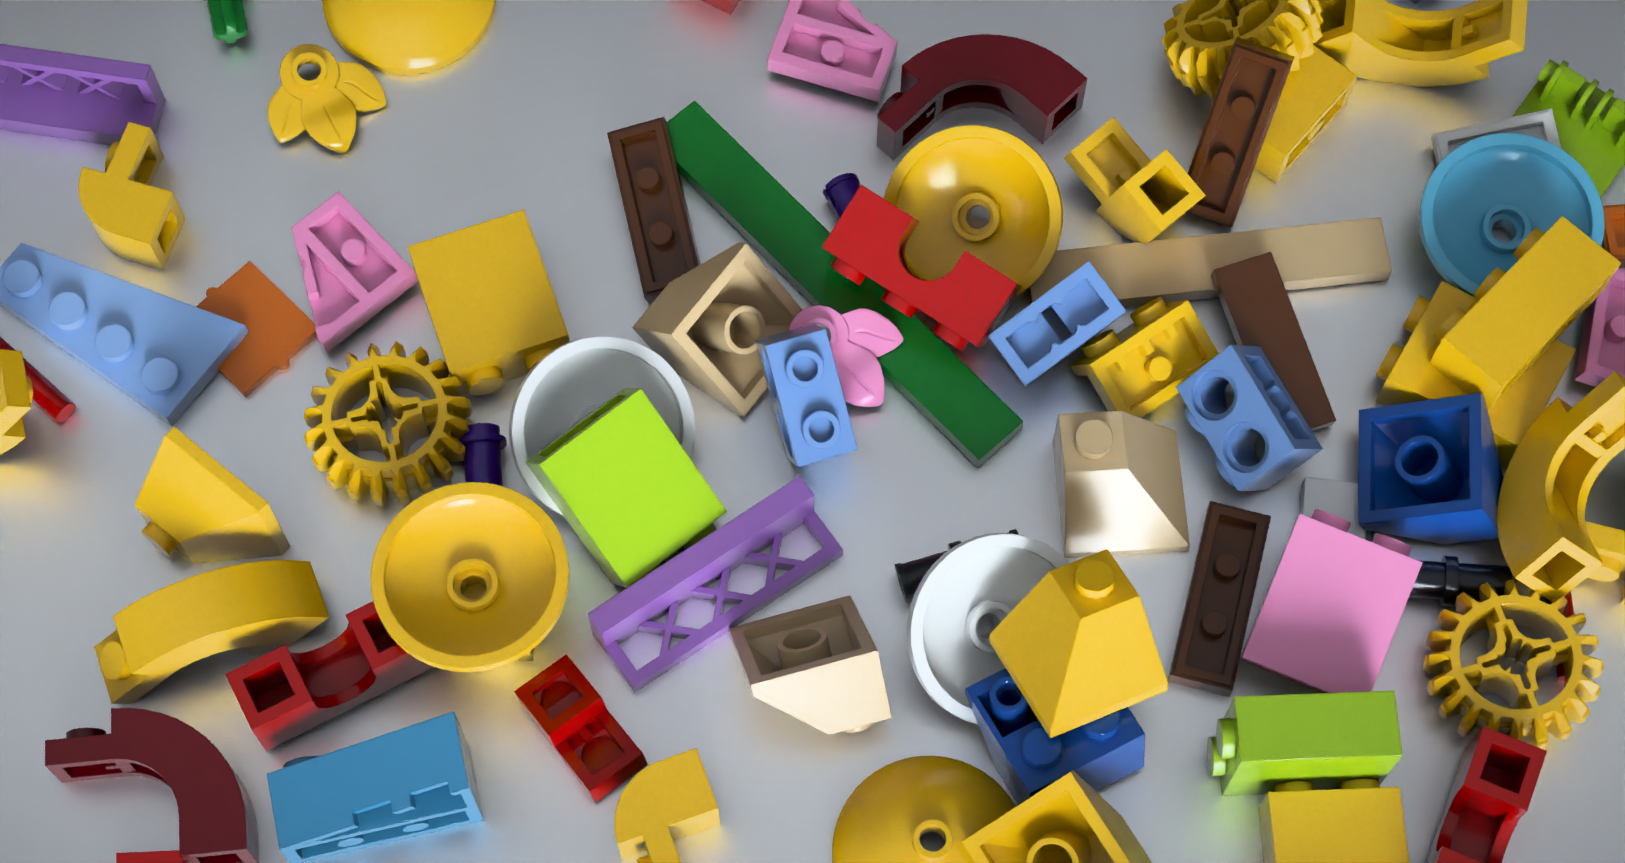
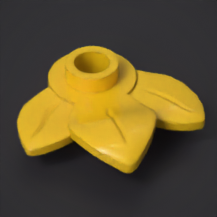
M299 45L291 49L281 62L279 74L282 85L269 100L268 121L275 137L280 143L290 141L306 130L320 145L337 153L345 154L349 150L354 138L357 120L356 111L367 112L381 109L386 106V97L380 82L363 65L354 62H337L328 50L318 45ZM305 64H314L320 69L321 73L316 79L308 81L299 76L298 70Z

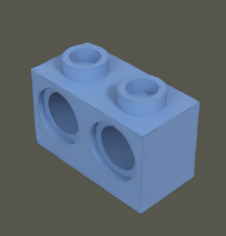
M1088 261L988 335V337L1026 387L1123 316L1126 310L1090 261Z
M811 324L755 340L787 459L797 467H801L858 450L826 329L817 324Z
M1230 345L1176 387L1186 404L1184 413L1187 420L1196 431L1205 435L1216 454L1215 465L1217 470L1230 485L1236 487L1237 491L1268 490L1323 449L1260 346ZM1230 383L1234 391V399L1231 407L1228 409L1224 402V391ZM1259 434L1264 438L1266 446L1265 454L1261 461L1255 453V442Z

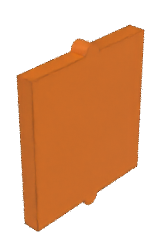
M248 261L217 289L215 287L208 288L206 291L207 297L196 306L244 324L247 327L249 333L218 367L219 372L244 397L250 395L278 369L287 370L290 366L289 360L317 337L315 323L251 261Z

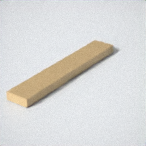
M1381 217L1154 240L1149 243L1134 242L1057 250L1047 270L1027 290L1029 303L1031 304L1088 261H1090L1123 307L1142 306L1159 297H1162L1165 303L1219 298L1211 278L1214 269L1271 252L1286 291L1388 280L1392 273V267Z

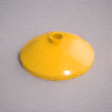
M322 0L325 19L333 38L352 59L379 72L395 75H416L449 66L468 54L487 32L494 16L496 0Z
M977 125L958 126L942 130L927 137L913 147L900 161L885 191V200L920 221L908 239L905 248V258L910 271L921 280L932 281L946 276L953 270L964 251H967L1021 285V289L1015 296L1017 297L1034 285L1044 274L1052 262L1060 243L1063 228V204L1060 190L1052 171L1040 154L1029 144L1013 134L1000 129ZM979 205L985 207L989 212V222L981 229L976 228L970 220L972 210Z
M467 482L447 485L432 490L412 501L393 518L385 529L375 549L371 566L372 598L378 616L391 638L403 650L419 661L433 667L455 672H478L495 669L507 665L530 652L549 634L556 624L564 608L569 590L570 575L567 552L563 539L551 518L541 507L523 494L510 488L490 483ZM472 584H481L486 588L484 595L478 599H468L463 593Z
M916 756L898 760L885 765L864 779L847 799L834 830L832 862L975 863L963 846L962 841L1016 805L993 778L982 770L963 761L942 756ZM927 832H936L942 836L945 845L942 849L931 852L922 847L919 839Z

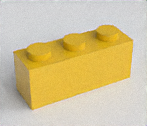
M1563 216L1546 233L1536 227L1515 250L1513 256L1518 261L1506 273L1499 267L1494 269L1474 293V296L1479 301L1467 313L1459 307L1456 308L1434 334L1441 342L1430 364L1466 394L1482 393L1487 410L1506 393L1605 290L1621 265L1619 260Z

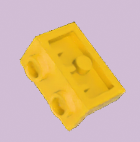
M1162 297L1153 299L1130 314L1134 323L1117 334L1113 329L1104 331L1081 347L1085 355L1073 362L1070 367L1076 376H1088L1108 411H1124L1140 418L1144 417L1177 395L1179 392L1176 387L1219 354L1188 300L1165 303Z

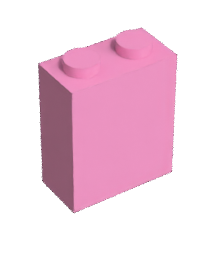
M1319 509L1314 510L1311 518L1299 514L1294 522L1240 660L1321 693L1372 691L1423 562L1408 557L1412 547L1397 539L1375 533L1372 542L1348 533L1351 523L1334 514Z

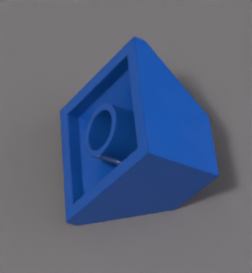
M1482 393L1359 410L1358 525L1362 529L1443 545L1498 538L1497 506L1504 477L1485 398Z

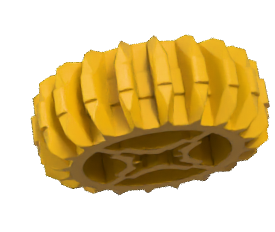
M1188 0L1172 8L1174 17L1164 23L1166 35L1162 38L1169 65L1175 77L1180 79L1183 87H1189L1195 96L1207 93L1214 100L1232 46L1237 37L1294 56L1290 71H1297L1300 69L1299 59L1314 54L1313 43L1323 36L1320 28L1324 21L1321 15L1322 7L1319 0Z
M397 341L392 346L389 355L381 356L378 346L370 343L367 351L369 358L358 361L357 356L347 352L345 362L348 368L345 371L341 372L327 367L325 377L330 387L312 386L311 397L317 406L305 409L304 419L307 426L312 429L305 432L304 439L308 449L316 451L313 454L312 461L317 471L321 473L328 472L326 478L332 488L339 490L348 485L347 492L350 498L357 503L371 490L374 504L381 508L386 503L389 493H396L399 502L407 506L411 498L408 490L420 487L423 494L434 490L430 480L434 476L451 482L454 474L448 461L464 462L466 448L458 439L469 431L468 425L471 422L465 419L471 416L473 410L470 400L466 397H461L465 392L462 380H458L457 376L449 377L450 373L447 364L442 358L429 364L428 353L421 346L406 358L404 346ZM392 388L410 389L424 395L429 400L421 401L419 396L404 398L396 395ZM370 394L367 402L362 407L351 411L360 400ZM386 406L389 407L392 418L396 423V426L391 428L392 443L389 442L385 429L382 426V423L387 421ZM429 437L419 449L408 455L410 447L417 440ZM358 447L360 452L375 450L382 453L386 457L387 462L365 460L352 454L347 449Z
M1514 579L1506 581L1505 595L1498 596L1495 589L1488 582L1480 585L1479 602L1464 592L1457 596L1455 602L1457 612L1447 609L1442 610L1437 619L1441 630L1430 631L1426 641V645L1434 653L1424 657L1423 670L1436 675L1428 682L1427 692L1429 696L1434 697L1449 696L1440 705L1438 713L1441 718H1451L1460 713L1463 718L1457 732L1461 737L1469 735L1475 726L1479 729L1485 726L1521 741L1523 736H1527L1531 745L1541 749H1545L1548 743V731L1560 740L1569 737L1572 731L1570 721L1584 723L1590 713L1585 702L1596 701L1601 687L1591 679L1599 677L1604 668L1602 660L1589 656L1596 651L1599 645L1597 635H1577L1586 623L1584 613L1573 614L1566 618L1562 615L1567 604L1565 595L1554 598L1549 605L1541 601L1542 595L1539 589L1535 591L1530 589L1528 596L1519 595V586ZM1515 625L1531 629L1544 637V639L1534 640L1527 638L1518 631ZM1487 627L1490 634L1487 642L1489 653L1476 657L1473 665L1462 668L1460 662L1461 646L1471 635ZM1504 655L1505 658H1514V665L1520 661L1525 666L1521 677L1520 674L1510 673L1511 666L1506 671L1501 668L1500 664ZM1563 663L1565 671L1563 690L1551 701L1538 706L1535 698L1539 689L1536 679L1548 675L1551 667ZM1478 693H1497L1506 699L1510 708L1491 703Z

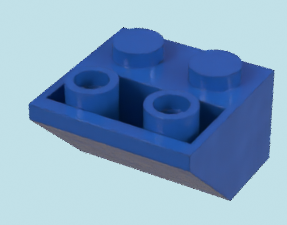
M1006 668L965 688L966 697L996 768L1018 805L1072 770L1097 792L1144 767L1145 732L1128 707L1050 738Z

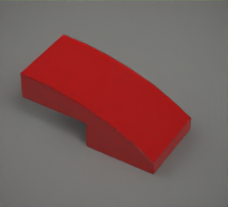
M567 654L514 691L518 700L595 803L648 765L642 751L607 710L602 697Z

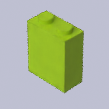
M641 388L622 389L525 462L610 582L628 588L665 564L664 560L682 546L686 550L714 532L716 527L713 522L727 512Z
M1395 690L1237 696L1233 698L1224 718L1217 720L1216 736L1208 737L1207 742L1209 772L1211 776H1220L1222 796L1267 794L1268 792H1275L1274 787L1276 785L1293 781L1312 782L1314 790L1340 789L1339 785L1342 782L1354 779H1376L1380 785L1403 756Z

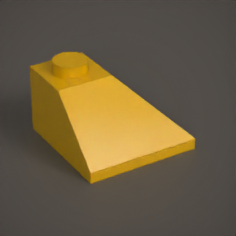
M173 427L164 436L134 504L147 524L141 530V533L158 550L168 557L177 550L190 562L198 564L282 556L291 547L267 501L176 427Z
M1108 549L1049 571L989 634L990 644L1050 738L1167 691L1168 681L1140 596Z
M1074 770L1068 772L962 841L963 846L975 863H1152L1121 814Z

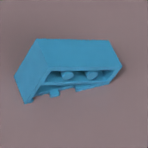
M454 711L321 756L295 758L286 762L283 765L284 768L267 773L279 850L289 863H302L484 821L470 747Z

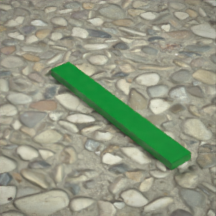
M695 100L667 122L680 174L813 306H828L841 315L852 310L866 308L881 314L898 328L902 334L903 342L894 350L877 357L883 375L977 468L1022 430L1024 421L915 315L910 318L880 299L886 288L867 276L862 284L858 285L830 267L835 256L822 248L830 232Z

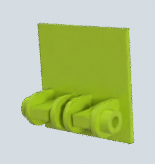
M1550 59L1540 72L1537 83L1513 116L1552 108L1562 150L1571 155L1588 173L1601 199L1625 165V102L1619 98H1614L1615 91L1611 88L1607 92L1597 88L1600 82L1596 79L1591 83L1587 82L1585 77L1568 68V62L1563 60L1559 65Z

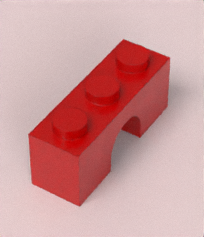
M860 185L822 246L823 249L835 256L830 267L858 285L862 284L866 276L886 288L880 299L904 315L912 318L916 310L919 309L938 321L932 332L959 350L963 351L968 342L983 348L989 339L988 335L994 331L1022 286L967 251H964L953 270L946 276L932 281L917 278L907 265L905 248L908 239L920 221L868 188Z
M374 601L346 614L345 616L349 622L346 630L326 645L303 653H292L286 645H283L225 675L251 730L264 749L268 751L434 667L408 654L391 638L378 616Z
M1483 726L1464 750L1426 863H1502L1511 835L1520 818L1528 811L1547 751Z

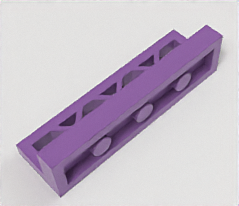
M0 44V130L112 145L113 142L121 140L128 122L151 128L156 137L166 99L151 65Z
M799 476L589 612L588 617L592 633L635 693L728 632L730 627L737 626L842 557L843 549L814 511V494L801 476ZM805 524L822 547L821 550L804 561L779 557L782 538ZM773 544L771 555L760 553ZM743 563L768 567L765 587L752 595L727 591L731 571ZM776 569L787 571L774 580ZM721 578L719 589L708 588V586ZM691 597L716 601L713 620L701 629L675 625L679 605ZM724 603L736 605L723 613ZM668 613L666 624L655 622ZM638 632L663 635L660 655L638 670L635 669L619 646V644ZM672 637L684 639L670 648Z

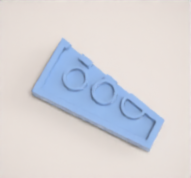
M20 243L0 266L1 307L171 427L219 372L218 367L249 333L244 324L24 243Z

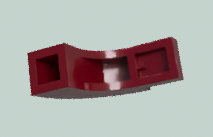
M981 34L946 40L926 48L902 65L900 92L889 97L877 114V147L894 161L940 118L954 111L967 108H984L1002 113L1017 122L1043 144L1082 108L1088 78L1052 51L1016 37Z
M111 708V734H106L105 730L99 728H77L68 731L66 738L45 740V766L61 783L123 776H142L160 781L170 787L178 806L180 857L186 863H259L257 821L248 792L239 776L217 747L192 726L177 718L155 711L136 708Z

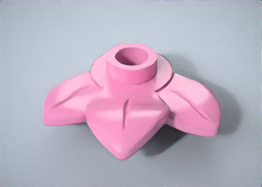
M814 305L801 310L791 321L788 331L811 324H823L830 330L831 339L829 343L845 402L863 407L881 405L884 400V377L877 357L894 350L903 342L902 334L889 319L866 308L852 310L842 315L836 310L823 305Z

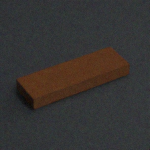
M1240 37L1235 39L1188 171V175L1206 196L1187 212L1233 227L1294 61V56Z
M664 117L607 132L643 294L648 303H652L669 282L701 264L669 125Z
M1268 252L1214 269L1211 278L1236 344L1261 347L1312 432L1332 426L1336 418L1272 253Z
M1213 501L1209 502L1167 681L1230 697L1235 683L1271 516Z

